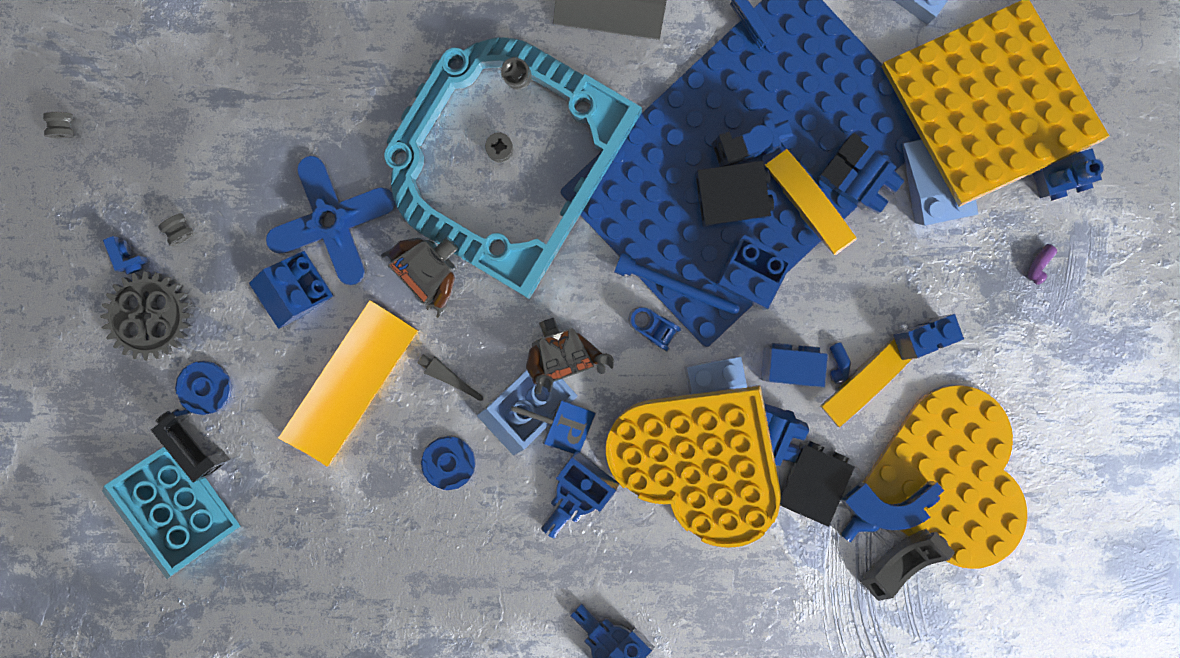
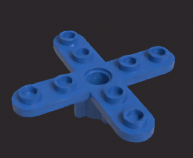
M314 156L305 157L298 164L297 170L313 213L271 229L266 237L267 246L274 253L284 254L323 239L340 281L344 284L356 285L364 278L365 269L350 229L391 213L396 206L393 193L389 189L381 187L339 203L323 161ZM332 212L335 215V221L330 227H325L323 217L327 213Z

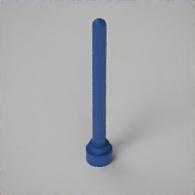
M621 253L614 271L616 274L621 276L625 274L628 276L631 274L731 314H737L740 310L739 306L733 302L635 264L636 261L631 259L632 256Z

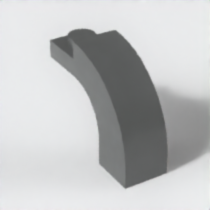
M923 529L902 540L884 554L870 568L860 582L878 601L894 598L901 587L915 573L928 565L950 560L955 552L948 545L944 537L940 536L937 532L929 533L927 529Z

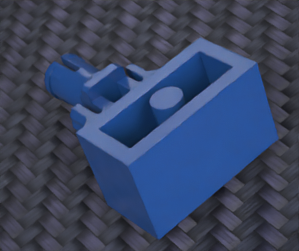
M1092 148L1073 154L1032 174L1040 198L1050 196L1051 201L1068 196L1067 190L1076 188L1077 193L1094 188L1092 183L1102 180L1101 173L1104 170V165L1102 161L1095 158Z
M575 451L556 477L558 480L557 495L551 501V504L555 507L561 498L563 500L546 523L542 525V531L546 534L552 525L555 524L548 535L551 538H555L576 510L578 512L572 519L574 522H577L582 515L591 513L595 509L600 512L617 491L619 483L578 451Z
M583 604L570 616L588 633V638L584 642L591 648L592 658H646L655 648L636 628L631 632L623 626L613 625L608 618L601 623Z

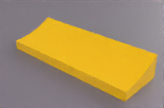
M369 300L278 439L301 450L325 466H330L419 330L375 301Z

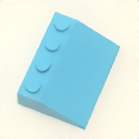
M164 447L104 485L102 490L166 579L173 576L240 527V524L207 479L204 478L193 483Z

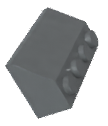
M555 0L553 24L660 40L667 0Z

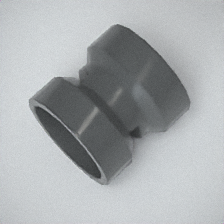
M512 57L503 63L501 76L510 88L521 90L530 84L532 73L524 60Z

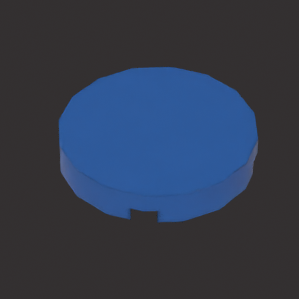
M198 361L182 369L177 377L175 390L183 408L194 414L206 415L215 413L226 405L231 396L232 384L230 376L222 366L215 362Z
M454 436L439 437L431 442L423 452L421 460L422 472L427 481L433 486L447 491L458 489L466 484L473 475L476 465L475 455L469 444L461 438Z

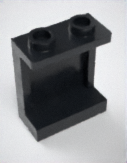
M763 161L697 170L695 173L703 227L757 218H768L771 216V211H774L772 194L768 195L767 184H770V172L768 167L764 168Z
M176 409L173 412L167 411L155 420L157 425L151 431L193 483L209 477L230 460L224 451L206 456L181 424L182 421L192 414L187 409L181 411Z
M809 441L808 445L800 442L799 456L781 493L780 506L829 527L855 466L848 463V457L834 452L832 456L823 453L825 447Z

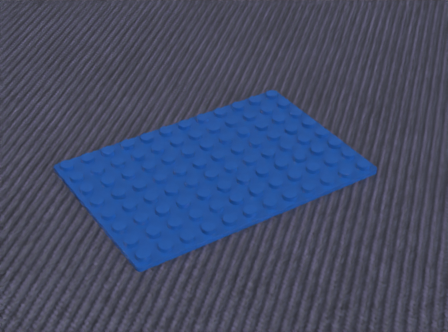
M762 0L754 7L755 11L773 36L771 41L759 49L742 22L739 21L641 113L580 215L619 257L621 253L632 256L631 259L636 261L635 264L739 306V312L731 314L639 277L704 347H709L753 306V304L715 285L729 257L744 234L793 259L788 272L821 242L820 238L801 218L798 209L785 196L782 187L771 175L770 184H767L768 195L772 194L774 211H771L770 217L715 224L708 227L702 226L695 173L697 170L720 167L712 146L713 141L719 135L730 132L733 139L748 134L754 127L761 125L769 119H773L774 124L788 120L793 133L792 137L788 138L786 142L781 143L782 145L770 154L764 155V152L754 158L737 164L763 161L764 168H766L765 164L788 149L823 191L843 219L852 213L857 206L817 178L834 158L847 138L853 132L862 138V142L882 155L888 162L897 166L894 171L905 163L902 143L921 140L883 71L882 63L823 0ZM602 152L593 158L561 189V195L566 201H573L577 194L574 192L578 181L581 177L587 178Z

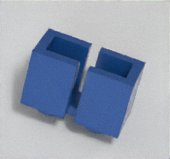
M955 314L939 316L918 324L919 326H913L893 334L902 360L920 358L939 350L938 348H944L964 340Z

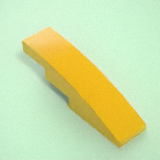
M788 149L765 164V167L769 168L770 175L782 187L785 196L798 209L801 218L834 256L856 240V236Z
M891 339L856 369L857 372L839 386V390L821 404L820 407L837 427H841L878 394L912 359L902 360L895 339Z

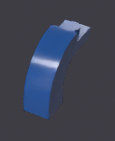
M928 481L907 500L897 504H886L876 496L866 483L859 482L842 496L841 501L851 513L864 522L882 529L903 530L915 527L928 520L930 516L924 508L934 506L940 500L939 495L944 490L938 482Z

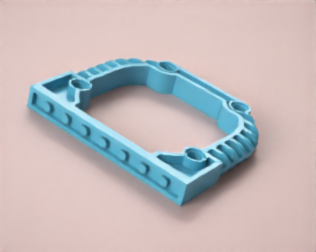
M496 37L479 43L476 42L464 51L460 48H450L445 51L440 60L436 59L429 70L431 75L427 82L420 84L415 93L416 100L411 107L408 106L401 116L402 123L398 130L394 129L387 139V144L389 145L385 150L384 158L386 163L393 169L391 173V186L395 204L402 217L413 229L437 244H440L446 237H449L458 246V250L454 253L455 255L530 299L640 117L642 107L590 76L582 75L527 42L514 38ZM512 57H518L525 61L531 70L532 80L569 102L572 118L576 122L588 124L593 136L595 149L602 152L587 178L581 177L574 189V192L577 194L573 201H567L560 212V215L563 217L547 244L538 239L511 244V241L500 233H493L484 239L434 210L423 199L416 183V179L424 165V154L421 150V145L454 90L472 85L483 69L500 68L507 59ZM454 60H463V65L460 69L453 70L450 68ZM588 102L590 109L587 112L579 113L576 111L575 108L578 103ZM406 152V160L401 164H396L395 156L397 153ZM497 241L504 242V252L500 255H493L491 251L492 245Z

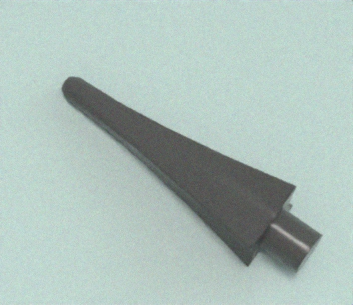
M423 354L417 362L426 369L424 374L441 380L479 401L483 400V396L456 376L436 356L430 359Z

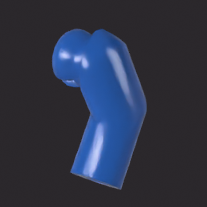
M839 342L829 348L837 363V369L830 372V378L834 384L844 383L849 379L851 361L842 343Z

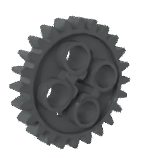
M144 271L141 278L139 273H132V281L127 277H123L122 283L124 286L114 284L113 288L116 293L106 294L111 302L110 304H102V307L108 309V313L100 315V318L108 319V323L102 326V329L111 330V333L106 338L107 340H117L113 346L114 348L124 346L123 355H129L133 351V359H140L142 354L144 360H151L153 355L156 359L163 358V352L167 355L173 354L171 346L175 348L182 347L178 340L179 338L188 339L187 334L183 330L193 327L186 323V319L194 317L193 314L186 313V309L191 307L192 303L183 302V299L188 294L184 292L178 293L181 287L180 284L170 286L172 282L171 277H165L162 280L161 273H155L152 277L150 272ZM146 292H149L148 297L145 296ZM160 295L164 296L166 301L162 309H159L156 304L157 298ZM132 296H136L138 299V305L134 310L129 305V300ZM151 313V319H144V314ZM161 322L166 327V332L162 337L157 333V326ZM132 323L138 326V333L135 337L129 331ZM147 334H148L149 337H150L149 340H146V335H147Z

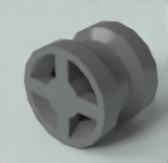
M47 112L43 114V120L47 123V128L44 130L45 137L70 138L74 136V131L70 128L73 114L67 112Z
M494 133L488 137L485 149L489 158L498 163L509 160L513 154L511 139L503 133Z
M182 213L166 219L158 226L159 230L167 235V242L170 246L178 245L194 234L193 229L187 227L185 223L186 218Z

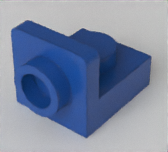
M116 236L103 240L115 271L125 272L126 275L141 271V266L149 263L147 257L143 256L130 259L129 256L132 255V251L126 240L123 241L122 238Z

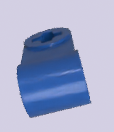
M645 307L633 309L628 317V322L634 330L647 337L650 342L668 352V345L676 332L680 333L682 330L673 322ZM643 311L648 315V323L643 327H638L635 323V316Z

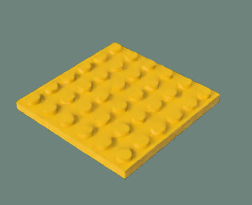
M1030 0L1016 2L883 62L881 66L959 207L1102 142L1109 137L1108 132Z

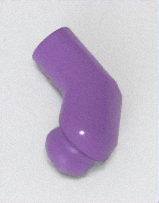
M1046 244L1027 272L1029 280H1033L1036 285L1042 284L1047 279V274L1042 270L1057 254V249L1053 245Z

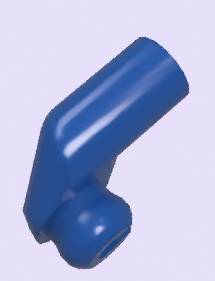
M854 515L840 535L847 541L852 542L859 532H875L880 528L864 522Z

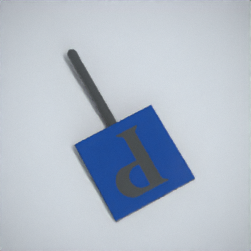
M562 400L558 404L553 419L516 406L510 407V410L550 424L543 444L573 454L575 451L580 453L596 414L593 411Z

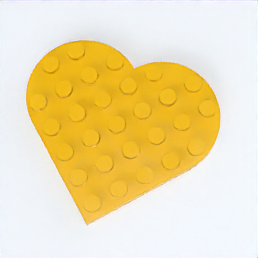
M954 385L940 389L937 388L924 395L910 410L863 480V483H866L876 496L886 504L901 503L911 497L928 481L938 482L944 492L939 495L940 500L934 506L924 508L930 518L915 527L900 531L907 536H911L923 529H927L929 533L937 532L946 539L948 545L955 552L947 562L958 567L979 569L999 563L1016 549L1026 529L1027 504L1024 494L1015 479L1004 470L1009 461L1013 446V434L1009 418L1002 406L993 397L977 388Z
M761 386L642 401L623 411L612 425L606 441V459L616 481L623 488L626 487L638 495L637 498L655 504H671L673 513L680 525L686 531L689 530L700 537L702 542L726 548L748 545L764 536L765 532L775 522L779 512L781 493Z

